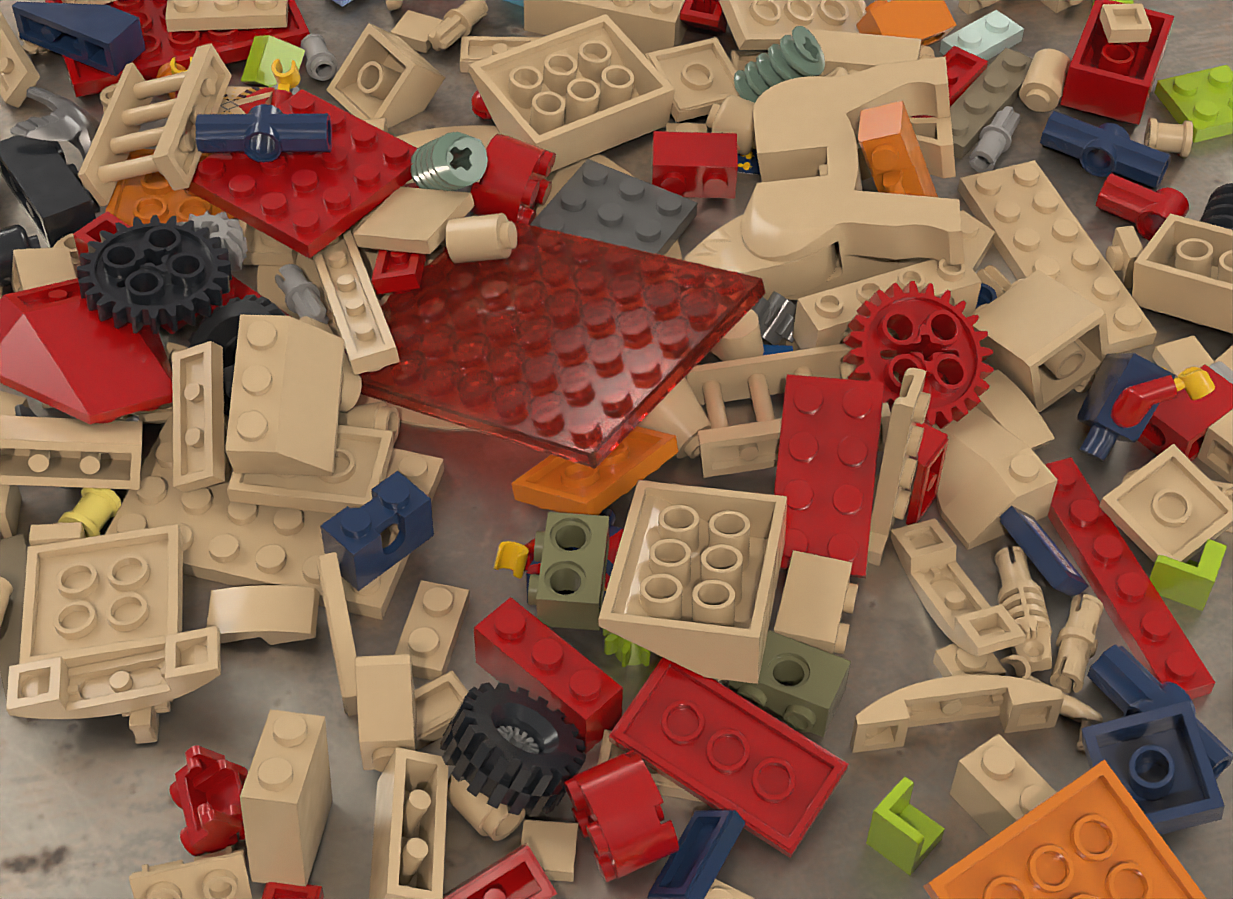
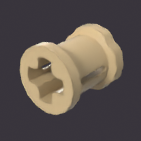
M1149 118L1145 130L1144 145L1162 152L1179 153L1181 158H1187L1192 145L1193 123L1187 120L1183 124L1159 123L1156 118Z

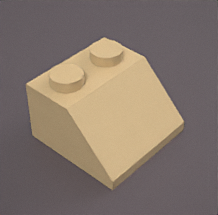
M368 23L326 91L352 115L360 119L386 118L388 128L423 112L445 77L400 37Z

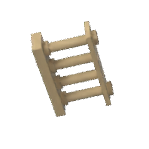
M212 43L196 48L187 71L145 81L134 63L126 64L78 173L83 186L89 190L100 207L108 205L118 180L154 172L162 174L174 191L189 188L202 155L201 151L197 149L195 140L197 114L218 113L232 76ZM179 91L175 99L150 104L154 96ZM168 118L165 126L139 132L141 124ZM157 146L153 155L127 160L131 151Z
M837 344L685 367L687 382L700 405H706L708 419L711 423L710 429L698 431L704 478L777 467L782 418H775L770 395L785 393L787 374L848 379V376L856 369V365L843 362V357L853 348L845 344ZM752 398L757 422L729 426L724 402ZM883 403L878 452L884 451L891 416L888 403Z

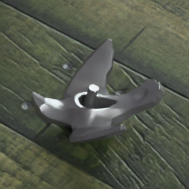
M29 87L26 96L47 105L53 112L41 118L30 117L26 121L18 122L10 129V133L46 141H68L79 149L84 162L100 123L94 116L77 106L73 101L53 94L43 88Z

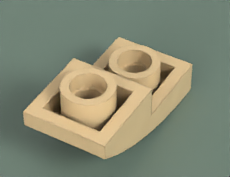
M995 370L983 379L990 386L987 391L978 396L981 402L976 407L1030 446L1033 451L1047 446L1055 439L1031 401L1006 375L999 370Z
M286 585L242 586L211 590L206 628L218 626L220 630V644L261 637L270 645L315 638L320 592L312 587Z

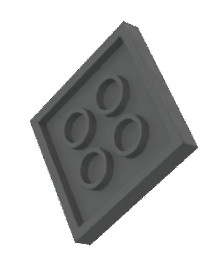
M587 159L522 233V246L635 293L697 216L698 203Z

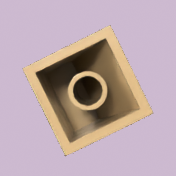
M1036 270L1026 278L1016 280L1004 294L989 304L979 306L971 314V316H979L978 321L972 326L974 330L987 331L989 334L980 342V347L993 350V354L986 361L994 370L1001 371L1017 385L1039 413L1077 387L1085 379L1098 372L1106 354H1110L1106 313L1094 303L1040 270Z

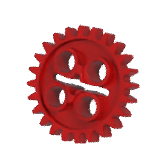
M910 281L903 290L897 283H893L885 293L879 289L869 299L870 301L866 300L856 310L859 315H855L847 325L853 332H850L843 339V343L853 348V350H850L843 357V362L856 365V369L848 376V379L884 382L883 403H888L891 412L895 399L900 396L902 386L894 377L893 371L901 374L902 377H904L906 370L909 368L927 371L923 392L931 394V399L924 423L932 427L936 422L938 427L943 429L953 420L958 422L968 414V410L971 411L981 402L978 396L989 389L990 385L983 379L988 377L994 368L983 363V361L993 354V350L980 347V342L989 334L987 331H975L972 327L978 321V315L966 318L962 314L966 306L964 300L955 306L949 303L951 291L948 289L940 297H936L932 283H929L920 293L915 281ZM887 327L893 329L898 334L900 340L893 338L889 334ZM931 328L938 330L943 340L936 337ZM944 352H951V353H954L955 355H952V354H943V353H944ZM881 356H883V357H889V358H893V359H883ZM937 371L945 374L949 384L940 379Z

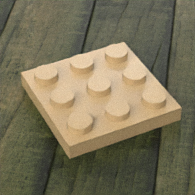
M179 524L28 546L19 664L62 656L67 667L71 668L165 649V636L182 632L183 536Z

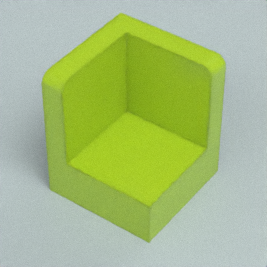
M270 35L255 36L241 82L249 85L259 84L264 87H272L277 84L271 70L273 61L280 59L283 73H286L291 69V63L294 60L299 71L305 50Z
M1207 539L1199 562L1189 559L1184 563L1164 555H1158L1149 579L1160 596L1203 611L1215 583L1227 545Z
M905 776L873 810L866 844L910 876L942 840L945 828L910 804L914 782Z

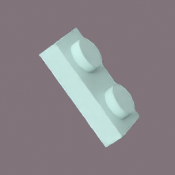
M995 10L943 38L939 52L945 55L953 46H957L982 59L989 60L1000 54L1005 48H1010L1021 42L1024 28L998 10Z

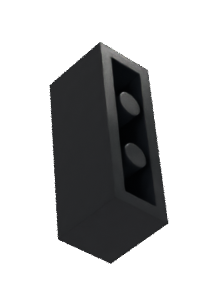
M18 135L0 141L1 176L49 248H53L61 238L74 234L96 219L95 213L100 212V206L89 190H84L82 181L78 177L79 172L73 163L66 164L64 152L58 141H46Z

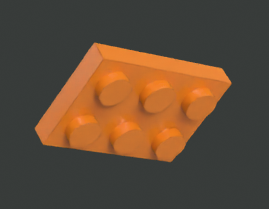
M601 418L512 482L514 499L537 506L540 509H549L560 513L600 515L605 508L637 485L638 480H643L652 472L657 471L661 465L679 452L676 435Z

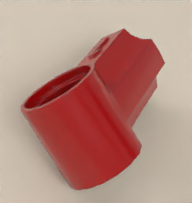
M1112 173L1105 180L1095 205L1099 209L1135 223L1138 232L1149 241L1170 214L1185 217L1189 211L1187 198L1176 189L1166 187L1155 192Z

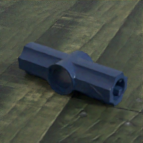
M261 104L251 108L248 114H197L195 140L197 149L201 153H245L255 161L270 162L277 159L281 152H331L332 124L328 113L284 114L273 105Z
M1053 111L1048 118L1040 140L1043 146L1079 159L1082 167L1093 176L1105 177L1115 173L1154 189H1158L1171 160V156L1167 153L1130 140L1127 131L1117 124L1104 123L1096 127Z
M1113 645L1104 651L1098 660L1090 666L1087 676L1124 712L1123 717L1189 700L1196 716L1194 704L1184 689L1172 682L1161 684L1123 646ZM1196 718L1215 778L1217 779L1230 766L1233 760V753Z

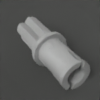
M1006 106L1002 111H998L991 124L981 130L980 142L969 156V163L976 171L981 173L992 171L1001 153L1006 152L1011 146V136L1021 119L1020 114L1014 112L1013 107Z
M288 264L281 267L279 272L283 275L285 281L281 275L276 274L275 282L285 294V303L289 310L297 313L300 318L308 316L328 324L327 309L320 300V291L317 286L307 281L302 270L297 265Z

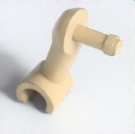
M1012 654L1000 659V662L1008 663L1015 668L1016 678L1046 684L1030 675L1031 667L1024 657ZM1063 693L1064 701L1059 713L1060 715L1081 723V728L1103 723V717L1100 713L1080 700ZM1080 728L1079 742H1077L1076 747L1078 751L1085 752L1082 744V730Z

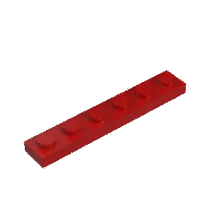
M1069 457L1045 464L1058 480L1047 516L1094 593L1103 603L1104 609L1133 656L1161 684L1172 682L1179 685L1190 696L1191 700L1211 694L1216 682L1111 518L1099 507L1100 501L1073 459Z

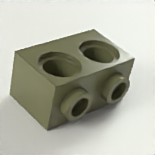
M548 512L546 530L536 532L534 561L541 562L539 575H530L528 605L537 606V618L547 627L600 631L598 618L604 598L610 545L609 516ZM568 547H576V548H579V549L574 550V551L564 550L565 548H568ZM562 590L574 591V593L568 595L558 594Z

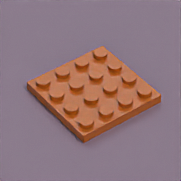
M1105 759L923 886L931 899H1207Z

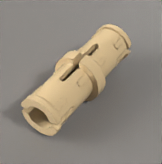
M1075 595L1072 598L1067 623L1057 636L1056 646L1059 647V652L1050 676V683L1053 687L1061 689L1065 693L1071 692L1073 680V691L1077 693L1082 690L1089 659L1095 655L1098 647V640H1095V634L1104 606L1098 598L1092 595H1083L1081 608L1079 607L1081 602L1080 595Z

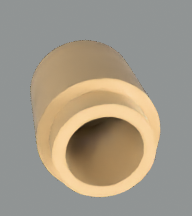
M452 774L448 779L447 800L480 835H489L492 840L499 841L509 836L520 825L525 816V809H522L519 815L508 813L507 805L501 803L496 809L486 804L489 799L487 796L479 793L475 797L468 792L467 788L470 784L466 780L457 782Z

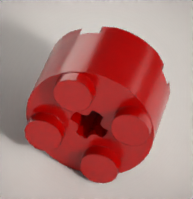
M496 134L486 148L488 158L486 171L479 182L472 184L470 193L472 194L475 206L470 212L478 216L503 213L509 222L512 221L515 224L516 230L523 233L535 219L536 210L533 209L536 204L544 205L549 197L552 181L546 180V177L549 176L553 168L556 154L508 135Z
M634 750L620 754L564 781L565 789L573 805L571 812L574 820L578 823V829L584 839L590 838L595 849L593 852L595 862L605 882L624 877L679 851V843L672 821L660 823L665 820L660 805L664 803L660 792L638 753L634 754Z

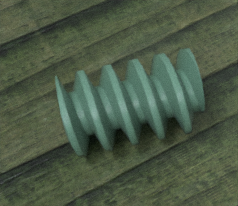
M796 26L792 30V36L784 35L780 39V45L772 44L768 48V53L759 54L756 57V62L750 61L745 65V71L738 70L734 74L735 88L741 98L755 103L763 92L778 83L799 77L819 76L825 68L824 53L817 39L808 29L803 26Z
M451 132L442 135L416 149L411 157L412 179L422 189L456 191L470 186L480 180L486 171L488 162L486 149L480 139L461 132Z

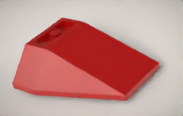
M78 278L5 294L0 299L1 384L90 425L94 423H109L117 417L138 411H153L161 405L173 402L172 370L159 332L158 334H153L150 325H143L138 333H133L132 323L129 322L116 329L113 317L100 321L98 310L89 311L86 298H81Z

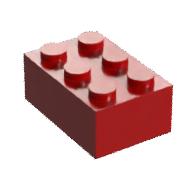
M1095 0L1069 65L1060 105L1071 107L1078 111L1110 117L1117 121L1139 125L1165 52L1174 16L1145 9L1152 28L1148 42L1108 43L1099 18L1102 5L1125 3L1112 0Z

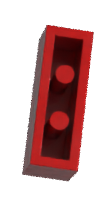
M513 598L507 599L473 627L476 663L500 683L509 684L511 691L516 692L518 687L529 690L528 697L537 700L540 696L549 701L546 707L550 710L555 711L559 709L566 715L563 722L566 725L574 724L579 731L576 739L584 740L586 748L583 752L585 754L603 739L604 730L612 731L621 719L623 687Z

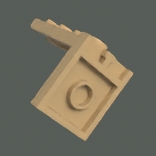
M909 368L904 374L900 396L895 399L891 411L880 475L876 474L867 563L880 566L895 518L904 519L911 492L905 489H910L918 460L909 457L917 456L924 433V428L916 426V422L924 423L931 399V394L923 392L927 371L918 368Z

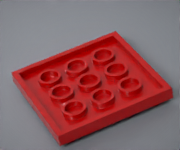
M301 89L277 108L284 114L328 113L332 124L331 152H281L277 159L270 162L255 161L245 153H212L198 163L189 188L184 189L310 259L412 179L411 157L417 148Z

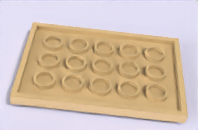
M171 414L141 467L140 490L129 489L105 535L179 524L183 536L184 575L236 587L259 585L312 587L320 592L319 606L325 607L317 566L318 555L325 554L320 525L336 514L229 501L227 487L233 468L226 451L225 482L186 493L174 488L173 414ZM224 414V445L226 447L229 416ZM393 448L385 479L399 471L429 496L432 502L444 473V459ZM392 524L380 533L382 548L390 545L397 537L399 532L397 524ZM410 554L360 591H357L341 576L348 612L383 620Z

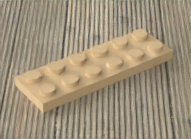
M1035 160L960 178L958 192L976 219L995 231L993 244L1017 280L1026 278L1036 270H1040L1100 307L1106 313L1110 354L1122 353L1154 343L1157 331Z

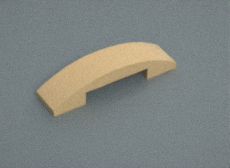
M935 518L891 530L892 543L911 585L932 619L952 642L962 650L975 656L1025 643V633L1004 606L1000 604L991 607L956 562V544Z
M218 626L166 635L165 649L71 668L67 667L62 656L9 666L6 710L10 716L24 718L82 719L132 712L179 698L221 675L220 630Z
M959 675L932 679L896 690L878 699L855 716L850 746L852 753L903 747L908 727L999 716L1004 733L1055 727L1064 696L1061 689L1040 682L1010 676Z

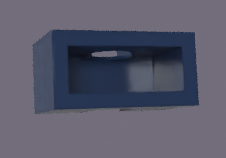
M396 471L372 488V499L362 507L349 508L347 506L320 525L324 553H337L341 576L357 591H360L434 536L431 498L399 471ZM392 524H397L399 530L397 537L390 545L382 548L380 533Z

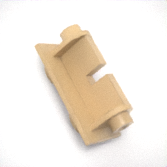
M227 846L226 850L196 856L194 857V862L183 864L182 859L150 867L148 864L142 865V871L134 872L129 876L134 899H252L244 849L233 851L232 846Z

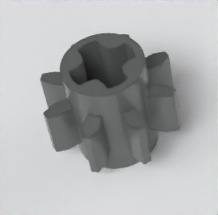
M775 291L768 300L758 295L750 309L758 316L762 338L773 345H779L783 338L791 343L794 342L792 336L797 305Z

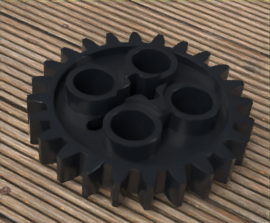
M153 215L149 224H143L138 217H134L133 227L127 228L119 222L115 223L117 233L112 234L107 231H100L101 242L89 241L87 243L89 253H80L81 266L77 267L81 298H86L89 311L98 310L100 321L113 317L116 329L129 322L132 323L133 333H138L143 325H150L152 333L158 334L160 326L167 324L173 332H176L178 330V321L184 320L191 326L196 325V313L210 317L211 305L222 306V294L230 292L229 281L232 280L228 249L222 248L220 237L210 238L208 227L195 231L193 220H189L182 226L177 225L176 216L169 218L166 223H160L158 216Z

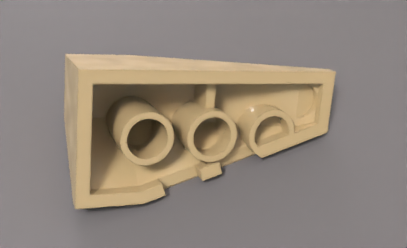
M974 407L971 411L968 410V414L960 421L956 422L953 420L943 429H940L935 422V425L932 427L948 434L949 439L937 492V506L943 520L967 550L1009 533L1000 522V516L1011 505L1033 516L1036 521L1048 515L1058 480L1030 446L977 407Z

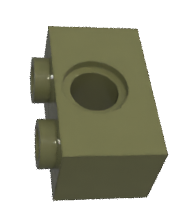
M768 630L758 684L729 680V689L779 721L785 722L792 729L804 733L810 732L824 738L846 690L851 661ZM781 683H787L793 686H784L781 685Z

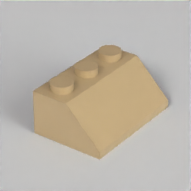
M240 314L225 447L226 454L235 473L333 476L345 349L343 338L291 316Z

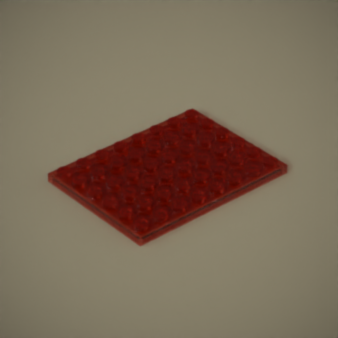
M513 222L517 230V246L512 248L508 258L454 263L448 254L446 246L441 254L424 267L419 289H412L403 294L392 293L388 297L387 301L380 307L396 345L400 362L385 366L378 371H367L359 374L362 382L360 394L595 469L766 294L762 278L736 271H728L661 254L532 226L526 223Z

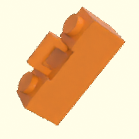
M899 101L861 110L858 141L878 192L938 197L904 102Z

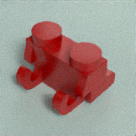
M199 745L192 746L185 752L187 765L175 773L176 781L170 785L169 790L173 801L178 807L183 809L187 825L180 831V840L184 848L196 857L206 852H219L226 849L227 846L236 844L238 842L236 833H238L240 840H245L240 794L248 770L241 765L226 760L222 754Z

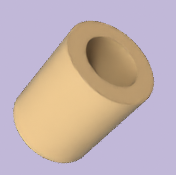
M1042 49L1034 55L1019 91L1021 101L1029 109L1036 112H1047L1057 107L1064 90L1071 63L1069 57L1055 49Z
M503 213L450 219L446 226L448 254L454 263L508 258L512 248L517 246L515 224L512 221L509 222Z

